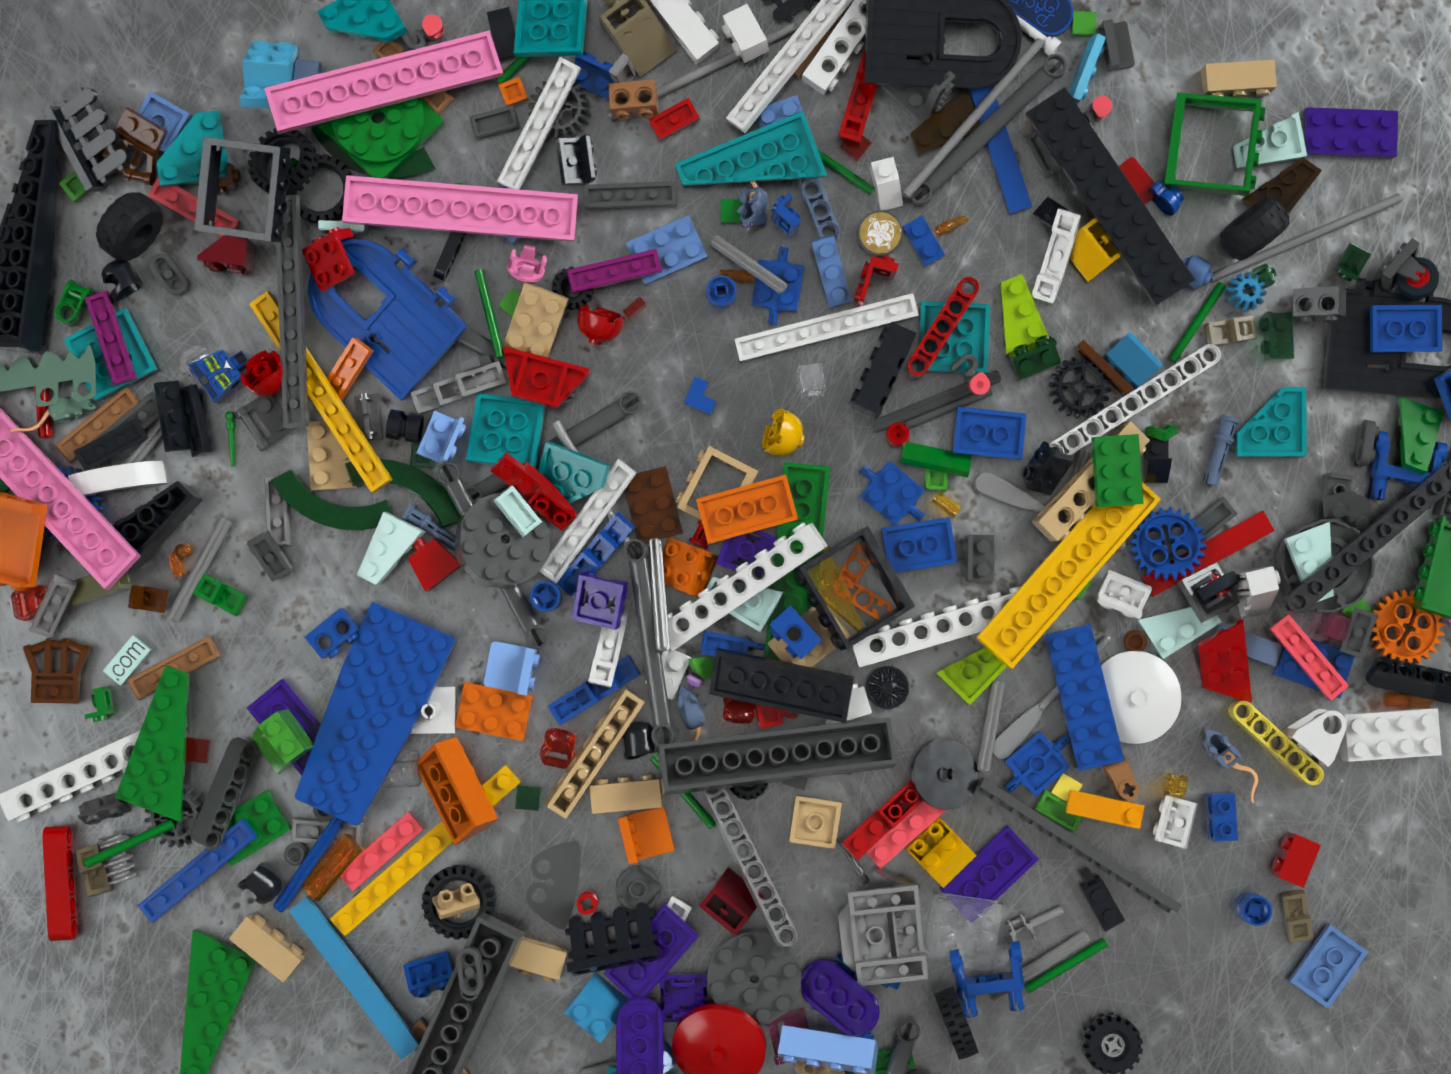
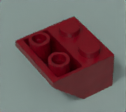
M223 235L198 254L197 260L204 264L203 267L209 268V271L223 273V269L232 271V274L246 276V272L253 273L257 246L248 238Z
M729 867L726 868L699 902V907L734 936H736L757 908L743 878ZM758 891L759 897L763 899L764 895Z

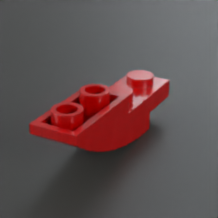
M506 452L492 466L490 472L509 486L513 485L521 495L527 498L526 503L533 510L563 531L577 517V513L565 497L528 462L525 461L522 464Z
M912 780L908 781L884 801L841 842L855 860H859L887 832L896 827L923 801L917 794Z

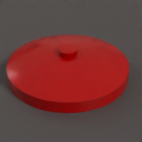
M707 1004L691 1010L679 1021L672 1040V1052L676 1064L684 1074H758L765 1060L766 1040L759 1024L746 1012L730 1005Z

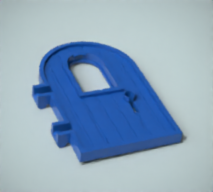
M359 239L342 241L341 243L351 265L364 274L386 295V298L380 303L382 305L378 308V311L373 315L371 314L365 320L338 295L334 286L325 291H320L312 273H310L308 283L310 306L319 323L345 348L352 337H357L374 352L368 359L365 367L398 399L405 400L469 325L450 308L457 301V298L451 296L447 292L448 289L446 287H440L434 293L410 270L417 263V260L411 258L407 254L408 251L406 249H399L394 255L384 246L372 241ZM400 260L405 264L402 269L396 265ZM440 298L445 302L442 307L436 303ZM375 334L378 340H381L391 350L390 353L380 345L381 343L374 340Z

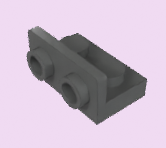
M966 535V539H962V553H966V562H962L961 573L962 576H965V581H994V535Z

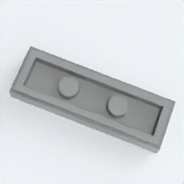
M264 477L266 531L270 532L278 546H291L290 505L282 498L272 484L271 479L275 477Z
M54 574L29 626L30 632L52 638L76 589L77 581Z
M293 818L291 842L316 843L331 820L321 821L318 819ZM345 822L330 844L361 846L363 822L357 826Z

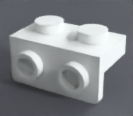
M1108 570L1097 592V602L1106 609L1120 611L1126 617L1140 619L1142 609L1152 591V587Z
M1166 795L1159 806L1160 820L1155 823L1153 829L1155 841L1187 849L1198 803Z

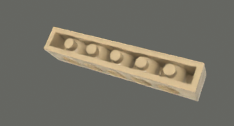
M1131 421L1122 422L1110 436L1139 434L1140 455H1142L1146 450L1145 445L1150 440ZM1092 456L1032 520V523L1050 541L1064 540L1070 533V527L1074 523L1078 524L1085 517L1086 514L1084 512L1089 507L1096 505L1095 487L1092 489L1089 486V479L1091 477L1094 478ZM1076 493L1080 496L1079 505H1075L1073 501ZM1061 510L1065 514L1063 522H1060L1058 519V513Z
M624 686L621 687L545 799L546 807L565 819L568 817L645 702L642 698Z

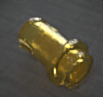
M941 491L938 492L931 502L948 514L947 517L955 518L962 508L959 505L960 502H954Z

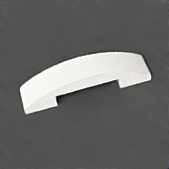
M1060 208L1057 210L1051 230L1052 235L1040 274H1038L1032 297L1054 303L1072 253L1081 215Z
M163 460L121 464L68 475L69 481L85 497L96 495V493L126 488L167 484Z
M609 599V604L607 607L612 608L613 612L614 607L611 606L612 600ZM625 599L621 624L618 629L601 628L588 683L611 688L626 629L631 600Z

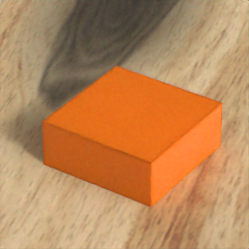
M520 76L499 84L506 106L517 105L529 100Z

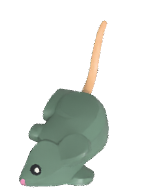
M71 392L70 397L60 396L56 404L49 405L48 410L35 426L11 429L10 432H29L38 429L48 416L52 418L55 424L68 422L72 417L80 419L83 417V413L95 411L97 408L89 399L74 400L73 392Z

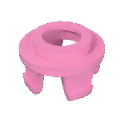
M524 245L520 255L516 256L515 249L511 251L507 270L517 280L537 282L544 276L547 258L542 256L539 262L535 259V247Z

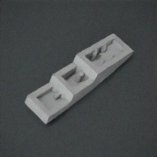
M497 361L456 374L455 377L433 383L431 386L412 391L410 395L416 413L423 414L477 395V393L488 391L507 382L500 362Z

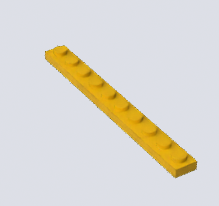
M265 291L249 305L280 351L279 306L272 293ZM306 347L308 396L371 493H376L393 479Z
M505 765L482 786L491 806H494L521 781ZM443 821L438 823L330 918L344 936L351 932L453 842Z

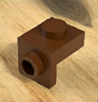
M226 163L228 177L219 178L217 196L226 195L227 191L238 190V183L241 182L240 172L232 163Z
M132 585L128 608L165 613L168 590Z

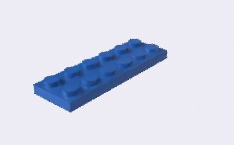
M1091 624L1046 634L1045 638L1078 771L1124 761Z

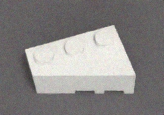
M1273 566L1237 572L1236 574L1240 582L1233 586V590L1240 601L1237 604L1240 618L1244 619L1268 613L1279 591L1280 576L1278 571L1274 570Z

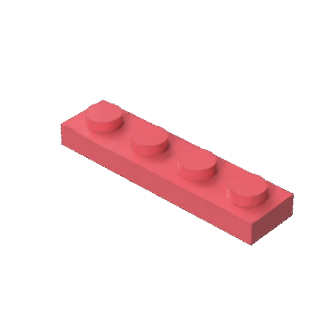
M157 178L147 196L195 223L197 197L178 186L160 188L159 178ZM216 208L214 226L238 228L241 223L239 220Z
M1289 614L1284 615L1269 628L1329 701H1332L1349 686Z
M922 801L866 853L881 869L946 810L934 808Z
M410 812L406 813L342 869L338 875L354 891L424 828Z

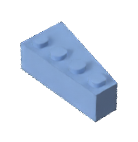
M782 1025L778 1055L786 1063L796 1064L797 1061L805 1062L807 1066L811 1067L825 1066L835 1071L845 1070L855 1074H875L879 1048L876 1040Z

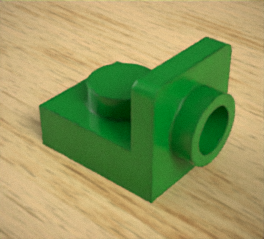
M109 686L93 689L92 703L97 708V712L85 714V719L93 718V722L107 720V715L114 714Z

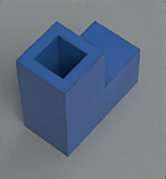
M695 377L684 405L711 415L716 401L703 396L708 382Z

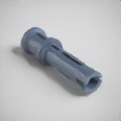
M1220 415L1219 417L1221 422L1217 434H1214L1215 445L1203 483L1212 486H1218L1229 446L1235 441L1233 436L1236 426L1240 424V420L1225 415Z
M412 503L401 519L426 531L427 534L454 551L455 535L432 521L433 518L430 514L425 515L416 509Z

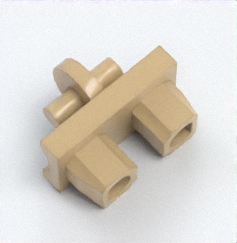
M470 883L464 884L460 889L454 891H441L438 896L432 897V902L437 909L440 920L450 916H454L457 919L461 917L463 912L480 908L479 899Z

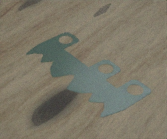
M90 345L86 347L85 353L80 358L69 352L65 361H62L58 355L46 351L36 369L33 368L26 355L14 361L8 371L0 363V392L36 386V405L38 407L54 405L58 402V382L73 380V398L76 401L92 399L96 395V363ZM83 382L91 384V391L86 396L79 395L77 391L78 386ZM45 388H51L54 391V396L49 402H43L40 399V393Z

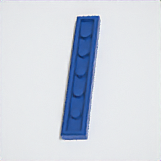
M993 85L982 89L969 90L975 109L992 91ZM997 99L979 118L980 124L999 107ZM1005 126L986 145L1010 215L1032 207Z
M244 818L241 819L225 833L220 846L216 850L210 851L205 849L137 906L148 920L154 923L255 840L258 835Z

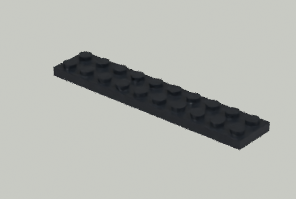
M1065 87L1027 111L1026 117L1154 307L1195 280L1067 89Z

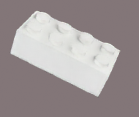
M1427 707L1341 713L1347 722L1346 731L1340 744V759L1343 761L1442 755L1438 708ZM1337 718V721H1338V731H1339V729H1340V727H1341V723H1340V720Z

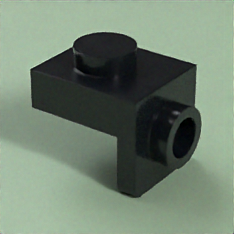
M1047 197L1033 212V215L1052 229L1057 210L1060 208L1068 211V209Z

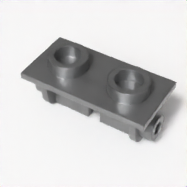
M361 393L358 396H354L357 425L367 441L383 439L377 393Z
M116 793L103 796L104 805H101L100 798L83 802L79 806L80 815L77 816L85 824L94 825L109 817H121L123 813L129 812L131 809L123 803L125 801L115 798Z

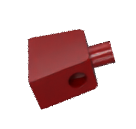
M422 537L418 538L412 545L415 553L408 558L426 592L432 590L461 567L457 558L436 539L426 543Z

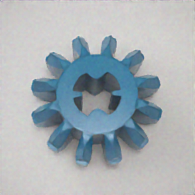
M1246 272L1244 276L1239 273L1236 275V280L1231 279L1229 281L1232 287L1227 288L1226 292L1233 295L1228 298V301H1236L1233 306L1235 309L1241 305L1243 312H1246L1249 307L1255 310L1257 309V304L1261 305L1264 302L1261 296H1265L1267 291L1261 290L1265 282H1257L1260 277L1259 275H1255L1252 278L1251 272ZM1249 289L1250 293L1244 295L1243 290Z

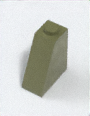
M128 571L110 590L104 589L91 574L74 580L77 581V586L69 602L73 603V606H81L131 590L132 584Z

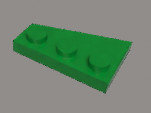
M1400 396L1397 399V407L1400 409L1398 423L1399 427H1401L1402 437L1400 440L1401 464L1406 469L1424 475L1428 471L1443 412Z

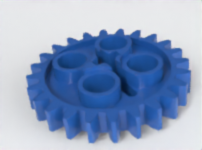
M1162 507L1159 508L1158 515L1151 510V518L1145 517L1143 519L1144 524L1140 523L1136 527L1139 531L1134 530L1132 532V536L1137 538L1130 540V545L1136 546L1130 549L1131 554H1138L1133 558L1134 563L1141 561L1139 570L1147 568L1146 576L1155 573L1156 581L1160 575L1164 577V582H1167L1169 576H1172L1174 582H1176L1177 575L1179 574L1183 578H1186V571L1193 574V565L1198 567L1201 565L1197 558L1204 559L1205 554L1200 551L1205 550L1207 547L1206 544L1200 543L1206 540V535H1199L1203 531V527H1195L1197 519L1189 521V512L1184 517L1181 516L1180 508L1176 514L1173 513L1172 507H1169L1168 513H1164ZM1163 525L1167 527L1169 543L1172 544L1171 553L1174 559L1173 564L1169 562L1167 546L1164 545L1165 535L1162 529ZM1174 527H1180L1184 533L1176 536L1172 534L1171 530ZM1156 531L1161 537L1157 540H1152L1148 537V534ZM1184 549L1189 555L1185 558H1180L1176 555V551ZM1157 553H1161L1165 556V560L1156 562L1152 557Z

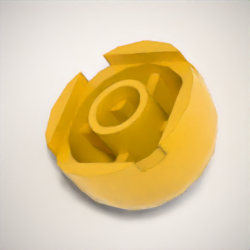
M782 408L777 409L771 416L774 419L771 427L766 425L762 438V448H765L764 451L772 455L786 456L794 452L797 447L802 446L805 436L803 435L802 423L797 416Z

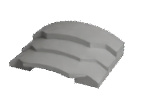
M918 884L895 885L894 887L847 892L848 904L838 914L843 963L856 973L857 982L862 986L928 979L920 918Z

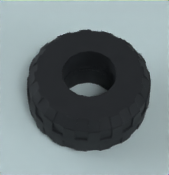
M141 192L126 193L122 197L117 198L107 208L97 225L96 238L99 246L118 261H130L139 257L153 244L161 231V226L163 225L161 208Z
M1265 198L1227 225L1220 233V243L1233 259L1245 260L1282 234L1290 224V216L1277 199Z

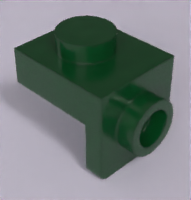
M1349 242L1336 265L1337 272H1339L1338 275L1347 281L1352 279L1358 281L1363 267L1371 256V252Z

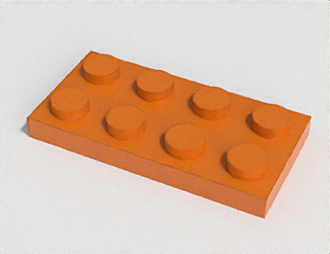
M786 474L696 499L708 544L798 520Z

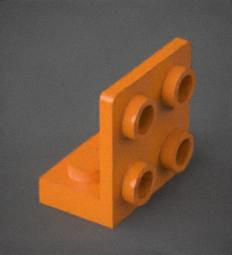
M669 537L662 552L665 585L699 598L698 594L706 589L719 556Z
M664 806L618 817L628 864L638 863L640 859L674 851L675 848Z

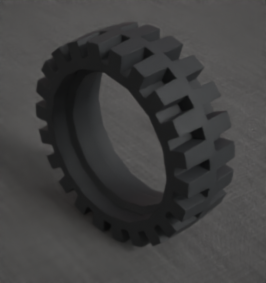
M273 128V133L267 131L265 133L266 138L261 136L258 139L261 145L282 147L285 144L294 143L300 149L299 161L295 169L288 176L289 188L286 191V195L297 194L296 189L300 192L304 189L303 183L308 185L311 182L308 179L309 176L314 177L315 172L312 169H317L318 164L315 162V160H318V155L315 153L317 151L313 143L298 130L278 134L277 129ZM250 151L249 157L252 160H248V166L251 167L248 169V172L251 175V179L257 186L269 194L270 180L267 178L266 168L273 153Z
M317 154L318 160H315L318 164L317 168H328L335 171L342 180L343 194L340 201L333 208L326 211L309 209L300 198V217L314 224H318V220L339 221L343 215L346 175H353L337 158L326 154ZM296 189V193H297V194H295V195L300 196V195H299V190Z
M954 986L935 993V999L958 1059L961 1060L979 1053Z

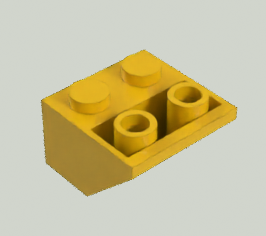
M1095 218L1077 231L1070 256V261L1085 280L1089 282L1121 257Z
M940 817L931 823L906 848L915 860L943 888L977 856Z

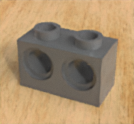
M1340 286L1293 289V317L1301 319L1302 323H1313L1318 318H1323L1325 322L1338 321V317H1346V289ZM1334 299V307L1331 310H1328L1327 303L1330 300ZM1311 300V308L1308 311H1305V303Z

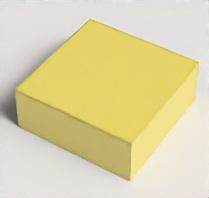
M1063 773L1058 777L1050 793L1067 802L1069 790L1080 791L1083 784Z

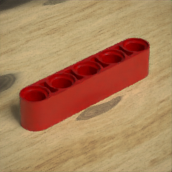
M963 278L947 300L906 365L907 373L911 377H922L935 360L978 293L979 283L975 278ZM965 283L972 285L973 293H964L962 285ZM951 303H958L961 307V312L958 314L952 313L949 305ZM937 323H946L948 325V332H939L937 330ZM927 341L933 342L936 346V351L933 353L927 352L924 348V343ZM920 361L923 364V371L915 372L911 367L912 362Z
M69 825L44 827L42 840L48 938L50 941L75 940L77 936L72 831Z

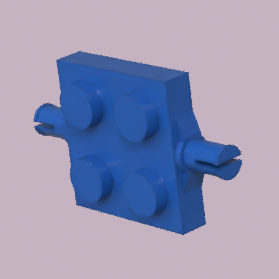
M779 247L778 260H758V264L788 285L784 293L779 294L758 278L755 279L751 305L764 307L769 310L767 322L769 325H772V320L773 325H777L779 312H798L805 267L804 265L791 264L787 261L788 247Z
M889 461L877 473H874L866 465L863 466V469L869 474L862 469L859 471V473L870 480L860 497L895 526L907 514H911L919 522L922 518L916 512L921 517L926 515L915 506L917 499L925 490L892 462Z
M1038 731L1004 760L1014 775V778L1004 785L1005 788L1012 793L1019 785H1023L1036 797L1070 768V765L1064 760L1060 751L1070 743V740L1063 735L1058 741L1052 743L1046 739L1041 731Z

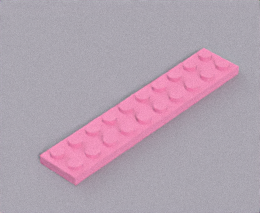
M485 31L266 87L264 90L277 132L281 134L503 76V71L490 31Z
M346 175L342 222L575 242L578 194Z
M0 408V478L17 496L48 504L45 526L104 589L110 590L141 555L24 432H10L11 429L19 427Z

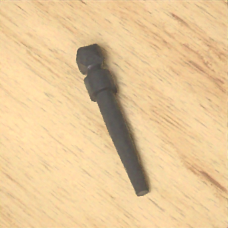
M837 836L836 841L853 866L856 875L860 876L862 884L869 883L870 878L864 873L863 867L841 844L842 840Z

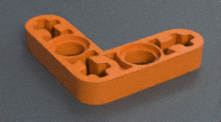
M857 542L835 578L832 590L838 597L877 620L880 618L878 616L879 611L875 608H872L871 612L867 610L874 598L878 599L875 604L880 607L885 604L888 612L893 610V607L888 601L858 584L870 561L867 559L865 563L861 558L854 556L855 552L860 555L863 550L859 542ZM852 560H856L861 564V570L857 574L851 573L848 569V565ZM847 581L846 586L853 590L854 586L858 587L853 593L852 600L847 598L850 595L847 591L838 592V582ZM865 592L868 594L869 602L866 605L862 606L857 603L856 596L858 593Z

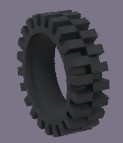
M468 865L446 867L435 874L424 889L425 891L422 894L423 904L421 905L425 913L423 916L425 920H428L430 928L433 927L437 934L441 933L448 939L450 937L454 938V940L466 939L469 937L479 915L483 912L491 916L494 914V907L496 905L495 890L492 889V883L486 879V875L478 872L476 868H470ZM458 880L470 883L479 894V911L468 922L454 923L446 918L440 920L437 909L432 902V897L438 896L442 887L451 881Z

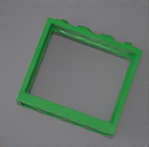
M1177 92L1165 187L1167 189L1175 187L1179 190L1249 196L1250 189L1255 190L1256 176L1252 175L1253 167H1258L1260 154L1255 153L1256 144H1261L1263 130H1258L1259 121H1264L1266 108L1261 107L1262 100ZM1186 106L1253 112L1243 186L1176 180Z

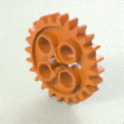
M1400 590L1399 595L1397 592H1391V598L1388 596L1382 597L1384 604L1381 602L1375 603L1379 610L1371 611L1378 615L1372 630L1374 635L1369 640L1377 641L1373 647L1374 649L1382 648L1380 656L1389 654L1388 658L1390 659L1396 658V660H1405L1408 663H1412L1414 660L1416 663H1421V656L1424 659L1430 658L1428 651L1432 653L1437 652L1434 644H1442L1437 639L1438 636H1445V633L1439 631L1440 627L1445 626L1444 623L1438 622V619L1442 618V616L1414 608L1415 599H1413V593L1415 590H1410L1408 595L1406 590ZM1399 606H1402L1405 611L1402 618H1399L1396 613ZM1420 616L1424 617L1426 622L1423 628H1420L1417 623ZM1403 624H1407L1406 626L1409 628V631H1405ZM1390 626L1395 631L1394 637L1391 639L1386 634ZM1410 637H1413L1416 642L1413 649H1410L1407 644ZM1398 640H1400L1399 646L1396 645Z

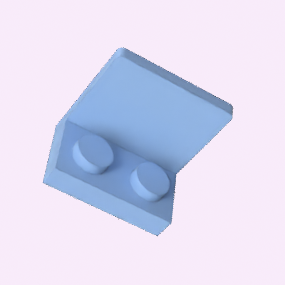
M434 410L416 454L439 464L445 463L450 459L452 460L457 449L454 443L462 437L466 425L463 424L464 418L459 417L455 420Z

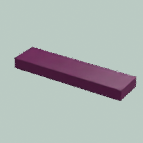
M657 249L569 269L566 272L571 292L574 294L662 273Z
M106 290L86 297L85 301L113 385L118 386L136 380L137 376L109 291Z

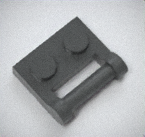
M273 395L268 397L259 396L234 413L238 419L243 421L257 442L256 446L260 452L296 429L283 428V409ZM252 411L256 412L271 436L265 439L249 413Z

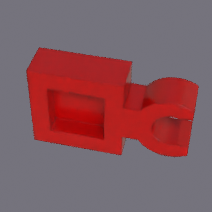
M755 705L760 729L783 724L782 717L788 719L798 717V714H789L786 710Z

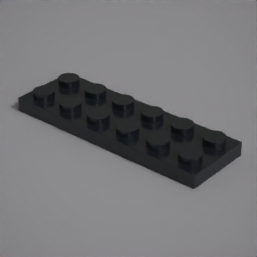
M717 648L709 694L846 723L855 676Z

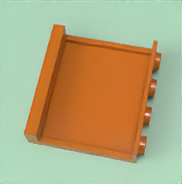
M0 492V586L11 585V589L17 591H25L26 587H36L48 504Z

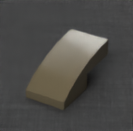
M1254 315L1204 324L1207 343L1215 346L1258 338Z
M99 844L75 850L79 873L83 874L88 897L113 891L112 884H108L111 882L110 877L105 875L108 873V869L104 868L105 860L89 868L84 863V859L101 852Z
M1304 890L1280 893L1289 942L1295 943L1312 940L1311 918L1308 915L1306 893Z

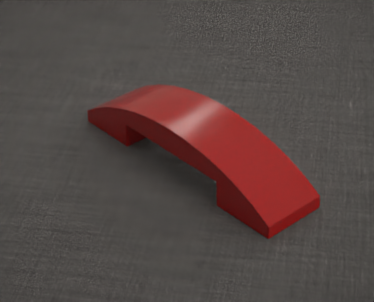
M865 50L861 57L838 134L840 138L857 143L861 141L877 85L864 84Z

